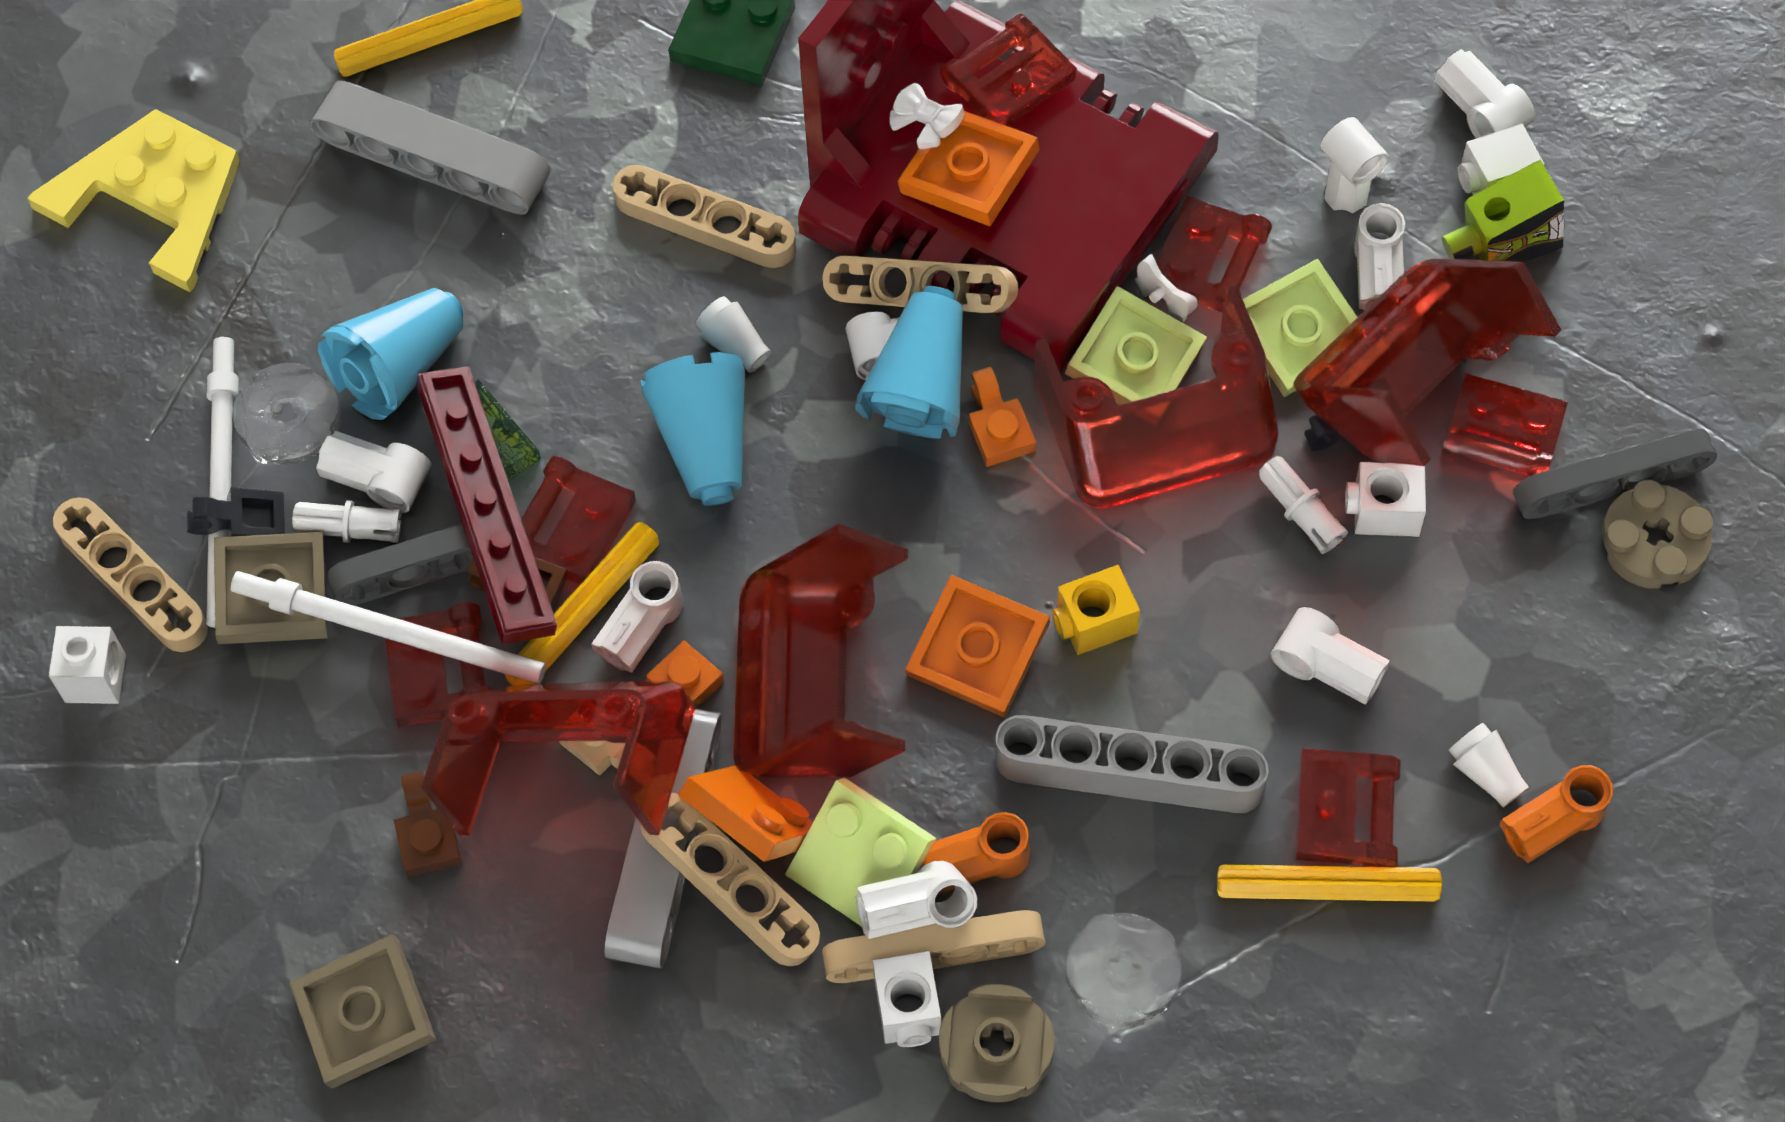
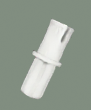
M1276 456L1259 470L1262 482L1285 507L1286 512L1284 516L1288 521L1294 520L1309 536L1321 554L1332 550L1342 541L1341 538L1347 536L1348 531L1333 517L1319 499L1321 493L1316 488L1310 490L1282 457Z
M348 500L345 506L299 502L295 504L293 510L292 525L297 533L323 532V535L342 537L344 543H350L351 538L398 543L401 531V520L398 519L401 518V509L354 506V502Z

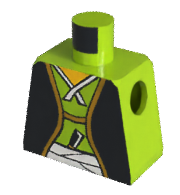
M1538 160L1466 200L1465 226L1441 237L1446 254L1454 265L1478 255L1486 271L1495 273L1556 251L1563 247L1564 199L1542 161Z

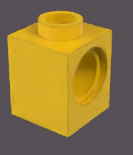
M1119 565L1058 586L1057 608L1052 609V618L1061 639L1070 638L1077 655L1138 633L1140 609ZM1087 607H1097L1102 609L1105 614L1099 617H1089L1084 615L1081 610Z

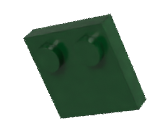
M690 0L668 49L670 61L763 86L794 13L795 0Z

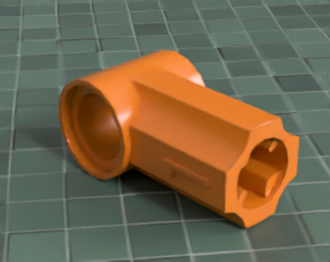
M1580 765L1572 768L1565 775L1562 782L1500 821L1499 826L1506 837V842L1518 857H1521L1527 863L1532 862L1580 830L1586 831L1596 827L1602 821L1612 798L1613 784L1609 776L1600 768L1592 765ZM1574 790L1588 791L1595 797L1597 804L1593 806L1579 805L1572 799L1570 792Z
M1008 812L995 813L987 817L979 827L935 841L921 866L923 867L933 861H946L953 864L970 884L993 876L1003 879L1014 878L1023 873L1029 865L1031 853L1028 828L1024 821L1015 814ZM1005 837L1012 838L1019 843L1014 851L1005 854L997 853L990 848L994 841ZM955 885L942 888L938 894L954 890Z

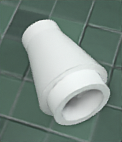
M725 296L712 302L696 321V326L702 331L701 339L723 353L735 354L742 358L744 368L749 373L761 367L771 355V350L763 343L738 302L731 303Z
M1484 723L1475 727L1448 750L1457 760L1453 765L1494 797L1503 808L1529 788L1517 770L1497 730L1491 732Z

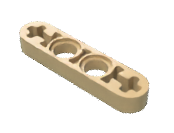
M627 166L621 169L614 177L612 185L616 205L621 212L628 216L764 267H782L788 264L795 256L797 248L794 227L783 217L646 166ZM639 185L645 187V192L637 191L634 196H628L627 189L635 191ZM653 199L658 200L657 206H654ZM686 199L695 204V209L686 216H675L668 211V207L676 200ZM725 216L735 217L741 222V226L736 231L727 234L720 233L713 227L718 219ZM752 226H755L756 234L751 232ZM775 236L781 237L782 243L775 242L771 248L765 247L764 240L771 242Z
M839 256L829 261L824 268L822 276L823 287L826 293L832 299L846 303L905 307L913 293L924 292L926 286H932V277L939 271H946L952 276L955 285L953 292L955 294L954 300L962 305L965 312H1004L1016 300L1018 294V284L1013 273L1007 268L994 265ZM895 267L904 272L907 281L906 289L898 297L891 296L885 288L886 275ZM849 272L854 275H870V285L848 286L847 284L840 283L841 273ZM993 280L994 284L1001 285V294L992 296V299L988 294L969 293V283H990Z
M80 497L69 499L57 508L53 517V527L64 546L166 647L172 651L186 652L201 645L206 638L208 625L198 604L101 508L91 500ZM78 518L82 522H88L93 533L96 535L91 542L79 528H72L71 523ZM114 547L127 550L126 559L121 565L114 568H105L99 564L101 555L106 550ZM153 580L161 584L160 592L154 599L141 602L133 598L134 590L140 583ZM171 607L173 612L182 621H189L191 627L185 632L179 628L174 629L164 612Z
M661 793L650 801L641 815L640 821L642 835L649 844L771 959L780 965L795 966L800 965L810 957L819 944L820 931L816 921L805 909L709 819L680 798L677 793ZM672 811L679 817L675 824L676 828L670 826L664 831L657 825L661 817L660 814L665 816ZM694 829L698 835L692 839L686 850L682 851L678 846L684 839V836L687 838L691 830ZM704 846L713 847L718 850L723 857V869L717 873H707L701 870L695 862V850ZM744 885L758 888L764 895V909L754 913L742 909L737 903L736 890ZM777 907L782 913L766 930L761 923ZM795 927L803 934L798 941L800 945L794 944L787 948L781 942L785 936L784 930L789 932Z
M1021 910L970 918L965 924L954 928L932 924L868 939L866 935L845 938L823 947L822 956L825 975L828 981L833 983H850L874 979L873 960L930 951L932 968L938 969L1031 953L1043 947L1046 941L1040 914L1036 911Z

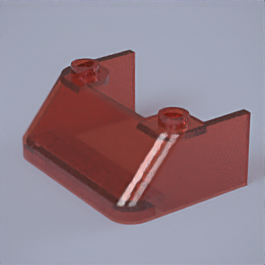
M1429 259L1414 265L1403 273L1298 374L1293 386L1309 409L1368 459L1424 467L1431 458L1406 416L1464 359L1492 361L1503 356L1510 349L1511 342L1519 334L1555 337L1561 331V328L1524 262Z
M1236 284L1226 287L1220 329L1223 338L1215 344L1212 351L1211 365L1216 378L1117 406L1109 386L1097 378L1079 377L1063 382L1046 338L1036 341L1034 384L1075 491L1085 504L1099 509L1110 508L1266 462L1272 457L1276 450L1279 432L1265 352Z
M838 523L761 567L748 577L740 594L733 748L734 763L738 770L759 777H852L905 752L904 740L868 729L865 725L854 721H844L846 631L857 626L871 614L875 605L874 577L907 560L908 549Z
M674 681L518 684L470 693L459 698L448 709L421 788L460 836H470L500 742L608 741L611 743H625L613 786L649 835H660L694 717L695 707L684 688Z

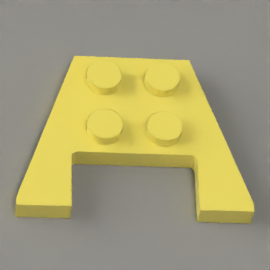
M155 109L32 192L27 199L33 210L69 228L95 195L100 191H104L169 225L175 231L150 260L149 264L154 274L191 293L198 280L196 271L204 250L208 251L211 244L209 235L217 214H221L240 164V159L235 149Z

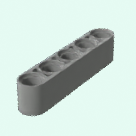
M336 81L310 121V127L320 139L334 147L518 215L526 214L551 173L549 163L538 153L528 148L346 81Z
M670 704L665 705L608 924L604 951L606 959L660 969L665 965L686 878L649 844L642 835L640 827L641 815L650 801L657 795L667 792L678 794L689 776L713 771L722 730L721 713ZM672 811L665 816L660 814L661 817L657 822L659 828L664 831L670 826L676 828L675 824L679 819L677 814ZM692 829L687 838L684 836L678 847L685 851L692 839L697 836V832Z
M1014 715L1005 719L999 725L996 732V767L999 773L1006 779L1017 783L1230 813H1247L1254 810L1262 802L1269 773L1268 763L1264 755L1258 750L1244 745L1027 715ZM1014 743H1025L1031 746L1033 750L1026 755H1016L1007 750V748ZM1070 750H1078L1085 753L1088 759L1081 763H1072L1064 759L1062 755ZM1124 758H1134L1139 760L1143 767L1136 771H1128L1121 768L1117 762ZM1187 765L1198 771L1199 775L1194 778L1185 779L1177 776L1173 769L1178 766ZM1235 773H1243L1251 777L1255 783L1241 787L1232 783L1228 777Z

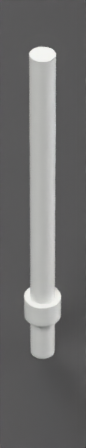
M218 337L213 340V371L207 376V398L212 401L209 497L227 501V495L231 487L233 402L238 399L239 377L234 373V340L228 337ZM220 530L208 535L206 624L215 628L214 537H227V530Z
M237 571L231 582V592L267 602L270 609L288 615H293L296 611L537 684L541 683L545 673L546 663L303 591L301 584L279 578L276 582Z

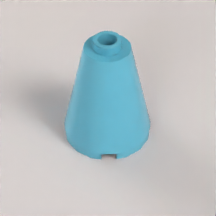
M926 286L924 292H915L911 295L857 395L855 410L862 417L870 420L872 411L886 417L883 427L914 436L941 438L943 429H947L950 437L956 436L957 428L960 424L963 307L954 300L955 294L937 286Z
M431 288L334 325L321 335L325 339L318 343V353L322 366L339 393L347 388L358 399L351 405L353 408L371 419L383 420L394 413L415 388L418 373L428 372L463 329V308L457 298L451 293Z
M723 352L710 353L711 363L695 364L693 355L663 362L644 373L645 381L640 380L643 396L690 497L701 499L702 504L705 506L720 505L733 500V493L742 487L745 369L742 358L735 354Z

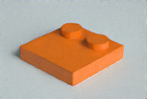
M964 111V117L960 125L945 138H940V146L919 149L898 180L900 192L991 226L1039 152L1038 137Z
M950 575L905 668L906 675L1006 718L1051 623L1050 616L959 577Z
M739 765L689 776L678 793L680 798L763 862L797 852L813 824L808 819L810 816L809 812L801 804L789 798L779 797Z

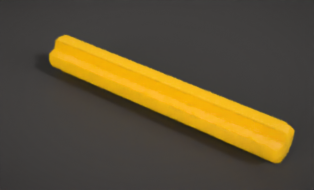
M474 0L337 48L334 51V59L341 75L348 77L520 16L523 13L521 0Z
M643 522L636 523L554 613L557 623L555 635L531 639L517 655L546 663V672L631 577L633 572L659 545L657 533ZM505 674L506 680L521 692L529 691L535 684Z
M1223 864L1219 866L1217 871L1218 896L1222 898L1435 902L1440 899L1442 893V876L1437 868Z

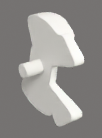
M913 83L898 94L894 102V110L890 112V126L895 131L917 120L925 124L917 139L918 148L938 147L941 144L940 138H945L960 125L964 117V109L961 104L943 106L928 99L919 84Z
M1152 254L1139 263L1137 267L1138 277L1135 279V282L1144 297L1149 296L1153 303L1163 298L1166 301L1168 313L1171 317L1182 323L1187 320V316L1198 306L1196 297L1178 290L1161 273Z

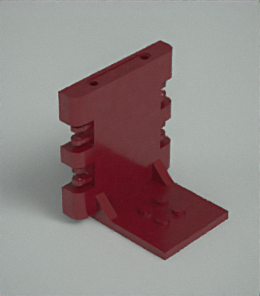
M828 0L798 38L810 189L806 193L798 213L799 233L841 256H863L871 244L873 250L886 254L899 237L902 236L909 240V242L903 247L900 259L994 265L1007 268L1017 280L1018 294L1016 300L1005 310L1000 325V341L1058 373L1062 371L1082 343L1116 286L1121 287L1217 152L1219 139L1217 131L1160 102H1155L1143 118L1145 109L1135 103H1131L1119 119L1110 116L1109 114L1115 107L1118 95L1108 89H1104L1105 76L1103 73L1072 57L1066 58L1060 66L1049 59H1045L1032 75L1024 72V69L1029 64L1032 51L1021 45L1018 46V31L959 0L953 2L945 12L935 0ZM913 83L919 84L926 97L943 106L961 104L966 112L1038 137L1039 152L991 226L900 192L898 180L919 150L917 139L925 127V124L916 120L894 131L891 129L890 112L894 110L893 106L898 94L907 86ZM939 271L932 277V286L954 292V280L948 272ZM993 280L990 284L997 288L990 295L991 299L992 296L1001 294V285L994 284ZM969 283V293H980L986 283ZM1002 312L993 313V314L999 316Z

